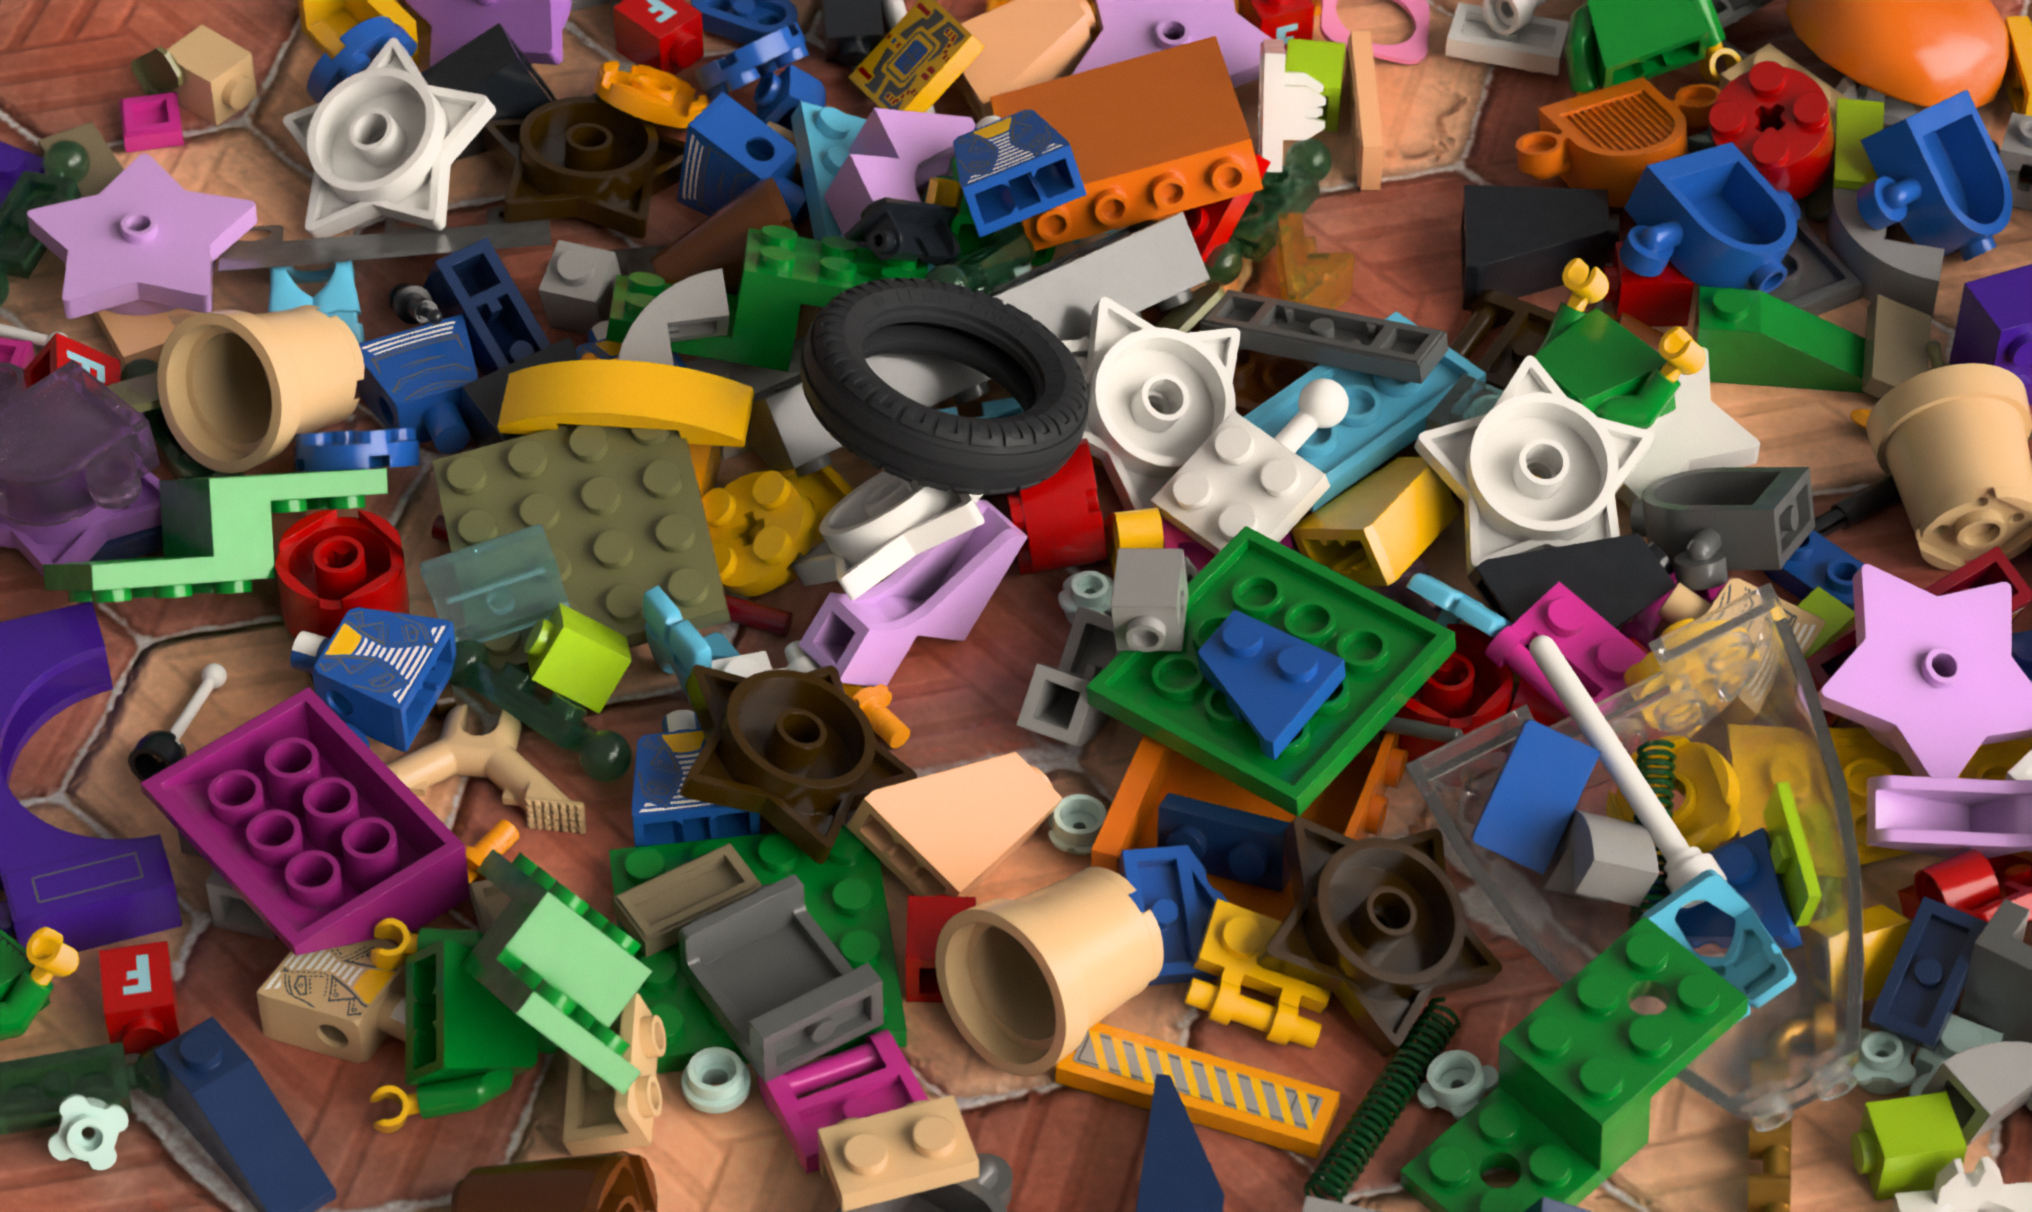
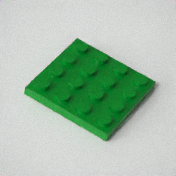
M1245 526L1188 583L1189 593L1182 651H1121L1086 686L1089 705L1299 817L1456 650L1455 632ZM1234 609L1344 659L1346 677L1275 761L1266 757L1262 752L1259 737L1246 720L1239 722L1229 709L1225 694L1214 689L1199 670L1197 651Z
M847 825L841 827L824 864L816 863L781 832L609 850L614 896L728 843L733 846L762 885L774 884L788 876L796 875L804 885V903L807 911L850 966L856 969L869 963L883 981L884 1024L820 1056L834 1055L865 1044L867 1035L884 1029L890 1031L899 1048L907 1047V1029L880 859L846 827ZM616 917L617 927H619L622 931L629 935V933L626 931V929L623 927L621 922ZM679 942L648 957L639 948L634 957L652 970V972L636 993H639L652 1015H658L661 1018L666 1034V1051L663 1056L657 1058L656 1074L684 1071L696 1053L710 1047L729 1049L736 1053L745 1064H750L681 973Z

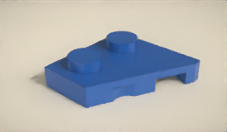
M1235 609L1197 651L1199 670L1214 689L1225 694L1229 709L1239 722L1246 720L1259 737L1262 752L1266 757L1274 761L1346 677L1344 659Z
M1763 827L1709 852L1725 874L1726 882L1751 905L1766 930L1781 948H1796L1803 944L1799 928L1795 926L1781 875L1775 873L1769 852L1772 846L1769 833ZM1655 880L1653 884H1661L1664 882ZM1649 890L1648 893L1658 894L1663 893V891ZM1648 899V900H1649V903H1659V902H1660V900H1651V899ZM1704 901L1694 907L1680 908L1675 917L1676 923L1693 949H1698L1706 944H1715L1720 948H1729L1734 936L1735 918L1711 903Z
M1188 845L1122 850L1118 858L1120 875L1127 879L1137 890L1129 894V896L1141 913L1151 909L1159 925L1163 941L1164 958L1162 969L1158 977L1149 982L1147 986L1191 982L1193 977L1202 981L1218 980V976L1193 967L1213 905L1217 899L1226 902L1228 900L1222 892L1210 885L1206 877L1205 868Z

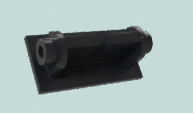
M884 197L869 204L862 211L861 219L844 236L846 240L867 242L874 255L882 260L896 259L915 262L920 258L922 263L946 267L953 263L960 254V244L947 224L959 213V210L951 206Z

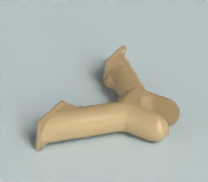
M467 704L457 705L447 713L439 740L385 764L416 796H425L427 788L455 775L488 778L503 791V804L519 806L526 812L527 828L579 834L586 833L584 802L572 801L516 751L522 723L519 716L510 709H502L499 723L492 732L475 736L466 733L468 724Z

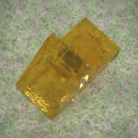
M1278 213L1275 258L1281 300L1332 310L1337 309L1352 294L1354 254L1351 252L1317 253L1315 237H1305L1302 213Z

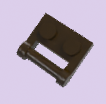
M1487 289L1483 290L1473 302L1471 317L1452 341L1449 348L1486 373L1485 391L1481 394L1499 400L1523 360L1527 356H1534L1537 353L1556 313L1502 292ZM1501 325L1505 326L1479 363L1469 360L1491 329L1498 328Z

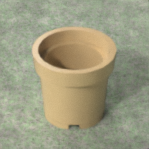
M303 305L288 310L251 314L241 310L206 312L192 315L180 322L172 330L164 343L157 370L160 405L166 423L176 441L189 456L201 465L221 473H239L278 456L286 449L290 442L295 440V434L312 433L347 419L354 412L360 398L354 399L357 381L364 380L362 352L348 325L336 315L328 317L317 310L320 307L313 305Z
M1966 363L1943 366L1920 373L1887 392L1873 407L1867 419L1866 431L1868 439L1881 469L1888 476L1892 475L1915 533L1922 557L1926 562L1940 569L1955 571L1966 564L1965 560H1974L1996 546H1999L2008 560L2027 550L2032 543V463L2027 442L2032 430L2031 414L2023 382L2015 374L2001 367L1988 364Z
M1088 867L1061 881L1017 899L999 898L984 902L954 915L947 921L940 932L936 946L935 965L939 989L948 1013L957 1029L982 1058L998 1069L1016 1076L1033 1077L1047 1072L1078 1048L1087 1030L1129 999L1140 994L1146 989L1149 982L1158 977L1164 958L1160 928L1151 909L1141 913L1130 898L1129 894L1137 890L1127 879L1106 868Z

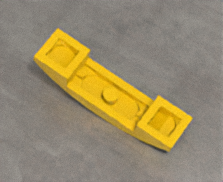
M604 359L554 362L509 373L497 427L500 433L529 435L544 430H558L563 424L678 430L680 437L686 438L688 444L744 447L755 393L753 387L732 379L666 364Z

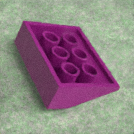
M310 687L141 782V789L146 797L295 956L377 939L374 937V928L380 921L387 918L400 920L407 926L409 932L415 931L470 898L465 845Z

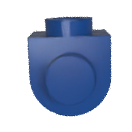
M789 64L779 76L768 72L760 80L754 93V102L757 104L756 117L766 124L770 121L793 131L791 117L800 101L826 107L825 88L817 78L792 64Z

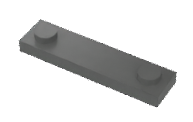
M1227 290L1223 298L1200 322L1201 331L1237 328L1240 331L1238 350L1247 349L1393 378L1399 382L1422 384L1449 350L1447 332L1233 290Z

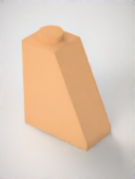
M1013 0L961 23L985 47L953 83L979 122L985 117L994 116L990 97L1072 75L1092 46L1090 30L1096 28V21L1086 0Z
M1016 752L873 790L863 799L846 827L916 896L950 895L953 897H966L1045 824L1063 798L1053 789L1050 780L1040 769L1027 764Z

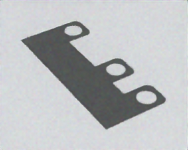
M504 206L487 210V225L447 228L446 215V225L442 230H434L427 227H401L397 225L401 220L388 217L385 219V233L283 241L284 228L282 226H254L250 230H265L272 234L260 240H237L219 256L218 272L454 253L486 237L494 249L552 245L549 219L507 223L504 221V218L499 217V214L504 212Z

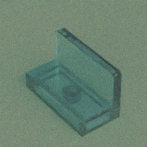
M541 524L432 558L419 564L420 572L432 598L437 618L453 622L456 651L532 627L540 618L549 620L558 603L571 608L556 557Z

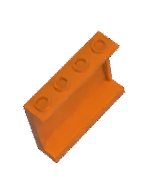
M1216 36L990 97L994 116L1003 119L1023 110H1034L1059 132L1071 146L1087 194L1022 221L1030 252L1263 189L1252 140Z
M1386 732L1381 744L1370 741L1299 817L1356 841L1367 839L1369 834L1379 836L1389 805V798L1384 797L1388 787L1398 789L1406 768L1408 751L1398 748L1400 734ZM1143 734L1091 849V867L1106 868L1120 875L1118 858L1122 850L1157 848L1158 806L1168 793L1290 823L1296 816ZM1206 874L1210 885L1222 892L1231 904L1281 922L1294 906L1291 880L1281 893Z

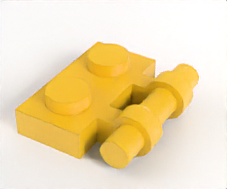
M1217 899L1211 909L1193 968L1218 976L1219 978L1217 984L1213 985L1193 977L1188 986L1184 1003L1207 1011V1019L1227 1026L1230 1020L1263 1031L1266 1033L1265 1040L1285 1047L1288 1041L1314 1049L1322 1024L1299 1016L1298 1006L1321 1014L1328 1004L1331 991L1259 966L1256 962L1257 956L1282 922ZM1243 985L1276 997L1274 1006L1241 995L1240 986Z

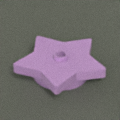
M1093 0L1101 33L1072 75L1216 36L1231 82L1235 88L1259 79L1260 42H1263V39L1272 38L1236 13L1234 0Z
M147 153L139 155L97 195L39 207L27 212L30 233L66 264L62 299L65 317L68 319H74L102 310L133 316L158 314L176 308L201 313L211 312L213 309L212 278L215 272L216 259L258 222L254 201L185 191Z
M1870 564L1863 565L1853 576V595L1857 647L1814 696L1812 701L1815 706L1863 725L1877 741L1899 754L1914 776L1957 778L1980 745L2032 737V683L2012 658V589L2008 582H1999L1935 596Z

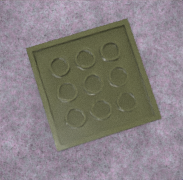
M567 424L560 426L558 430H544L432 460L474 663L482 687L530 675L528 654L524 652L527 638L540 618L549 620L558 603L627 637L629 648L648 643L644 628L647 621L643 617V596L646 591L655 586H659L680 610L683 619L689 620L696 630L731 621L689 444L686 438L680 437L678 430Z

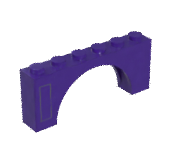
M92 601L0 622V891L3 890L5 901L0 902V929L25 948L32 934L44 927L51 928L62 934L63 943L80 952L182 926L175 883L160 834L130 839H103L73 834L58 829L33 815L21 805L9 789L10 776L21 750L41 726L67 707L93 695L113 690L105 644Z

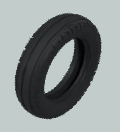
M887 278L856 285L835 296L825 305L812 322L802 347L800 363L802 387L806 400L820 424L836 441L850 452H854L860 459L878 469L883 467L884 472L902 478L905 481L911 483L913 480L918 481L920 486L945 492L950 489L952 493L971 495L1005 494L1030 488L1052 477L1067 463L1076 451L1086 428L1089 405L1088 390L1082 370L1070 350L1051 330L1038 320H1033V317L1026 312L1017 309L1009 303L1004 305L1003 300L989 296L984 292L978 290L976 293L971 292L969 287L949 282L940 284L938 280L920 278ZM915 352L953 360L971 367L997 382L1016 399L1024 412L1010 417L993 419L970 418L945 413L920 404L893 389L871 369L865 359L883 353Z

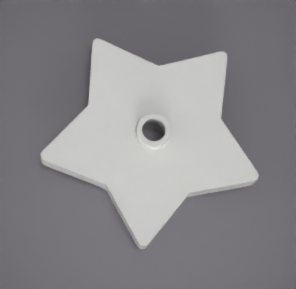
M391 38L365 71L343 80L320 103L290 113L283 118V123L307 154L314 168L305 222L306 231L314 239L328 238L381 215L434 230L444 229L446 225L451 164L496 112L495 106L486 96L428 85L407 50L396 38Z
M1102 297L1092 310L1086 373L1084 374L1088 390V418L1082 439L1087 438L1091 455L1102 461L1125 511L1154 508L1151 499L1233 411L1236 412L1235 392L1232 382L1240 341V331L1237 328L1185 333L1170 328H1158L1110 298Z
M1702 347L1706 356L1703 368L1695 374H1681L1677 380L1681 383V386L1675 393L1676 409L1657 418L1654 424L1646 429L1653 432L1655 437L1648 451L1615 494V499L1622 500L1630 509L1635 499H1642V492L1648 485L1669 475L1696 469L1744 467L1757 464L1760 449L1759 440L1711 401L1708 350L1705 347Z
M1527 356L1492 410L1485 415L1424 431L1419 434L1414 448L1464 503L1466 564L1469 575L1477 565L1486 559L1620 536L1615 494L1648 451L1655 436L1649 430L1598 418L1582 404L1567 398L1537 359L1533 356Z
M882 471L849 493L828 512L819 527L824 541L808 551L806 557L803 555L795 560L791 566L804 586L839 581L848 598L852 601L917 554L983 524L985 520L976 504L983 494L952 493L950 489L946 492L920 486L918 481L913 480L911 483Z

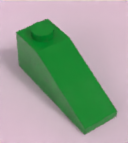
M1699 286L1692 338L1699 346L1705 347L1708 350L1710 382L1865 393L1862 391L1865 338L1761 290Z

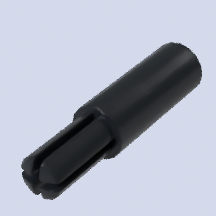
M1887 475L1832 505L1828 512L1815 518L1816 527L1813 530L1823 537H1827L1840 529L1846 530L1900 501L1901 498L1892 475Z

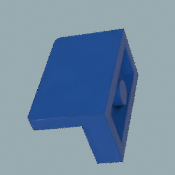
M1525 720L1471 833V840L1486 849L1544 875L1601 752L1534 720Z

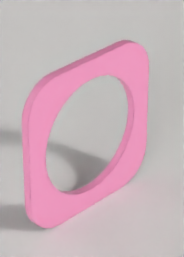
M1321 0L1320 32L1327 42L1346 43L1347 51V39L1350 31L1343 26L1337 16L1336 4L1339 0ZM1393 0L1409 14L1414 25V33L1407 41L1400 44L1379 45L1372 43L1373 56L1406 65L1420 63L1428 52L1429 4L1426 0Z

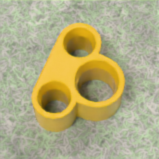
M1157 507L1113 512L1105 519L1104 531L1108 559L1112 564L1113 579L1115 577L1118 548L1163 549V527Z

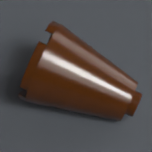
M769 177L765 180L757 181L650 258L653 271L649 273L662 277L665 283L676 284L690 276L722 268L726 293L737 295L748 229L762 230L764 226L777 225L795 231L790 220L792 216L774 179Z
M617 1151L475 1167L468 1172L464 1179L456 1184L451 1198V1212H657L658 1196L654 1173L647 1159L640 1155Z

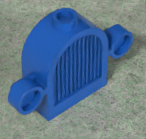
M1964 90L1860 140L1878 176V179L1861 186L1857 192L1859 212L1870 227L1882 230L1900 222L1907 234L1918 245L1945 249L1944 256L1959 251L1964 262L1997 247L1992 236L2001 232L2010 220L2012 213L2011 185L2005 167L1999 157V146L1995 141L1991 140L1968 90Z
M1730 142L1646 166L1624 207L1625 211L1639 226H1635L1629 231L1620 248L1619 255L1621 261L1628 269L1642 276L1655 277L1660 275L1670 260L1682 274L1700 286L1761 290L1768 294L1775 290L1787 276L1788 270L1781 262L1795 239L1797 233L1796 223L1801 216V210L1788 191H1776L1742 152Z

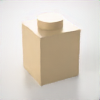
M200 25L167 49L174 57L183 75V84L167 93L177 92L178 102L181 106L215 126L220 125L258 97L252 53L208 27Z

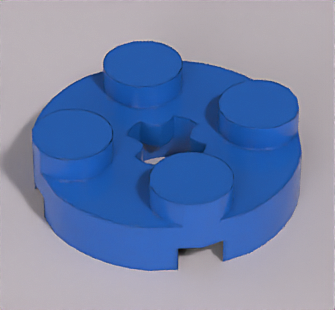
M378 16L363 21L339 38L346 47L333 60L324 53L317 61L307 82V93L316 104L320 103L343 80L365 71L391 38H396L407 50L410 57L415 53L417 44L397 23L395 24L389 17Z
M795 22L747 44L719 60H714L694 70L693 73L702 92L706 91L710 101H713L722 92L728 94L754 80L764 77L768 72H774L809 55L805 47L807 42L798 23Z
M415 428L295 434L296 446H293L294 471L296 472L420 465L419 440H416Z

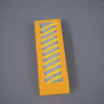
M1099 1022L1087 1030L1082 1043L1076 1050L1057 1063L1055 1070L1056 1083L1151 1110L1156 1074L1170 1075L1192 1123L1315 1159L1319 1158L1340 1102V1092Z

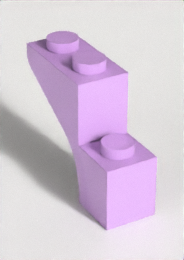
M874 108L849 148L850 154L824 195L843 237L861 219L862 211L876 200L888 197L921 202L918 192L928 187L930 177L947 174L950 160L955 157L953 141L958 136L974 130L976 125L972 117ZM855 241L858 247L870 249L867 242Z
M979 499L976 504L985 520L980 526L917 554L885 580L871 587L852 601L848 598L847 594L830 592L800 641L799 646L821 667L830 665L836 667L842 683L874 687L879 684L887 686L917 635L965 641L1028 536L989 501Z
M1882 775L1867 778V845L1950 858L1969 849H1976L1986 859L2022 851L2032 852V780H1987Z

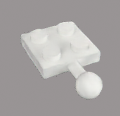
M1326 378L1316 379L1308 383L1299 395V412L1275 438L1233 411L1151 499L1153 507L1159 509L1160 516L1215 555L1245 526L1279 543L1331 487L1325 473L1295 452L1317 428H1330L1343 420L1348 410V397L1344 388L1334 380Z

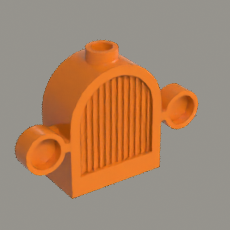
M1641 77L1538 108L1540 131L1525 134L1516 141L1517 167L1521 172L1531 175L1536 180H1546L1560 176L1571 188L1607 189L1608 207L1624 208L1647 165L1687 155V137L1705 132L1710 128L1709 113L1721 90L1709 84H1693L1678 90L1675 94V100H1668L1649 81Z

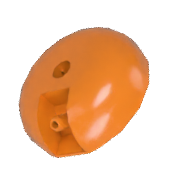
M1788 0L1785 9L1796 36L1822 61L1855 82L1896 100L1929 108L1964 90H1968L1976 108L1993 101L2001 87L2011 48L2007 28L1997 9L1989 0Z

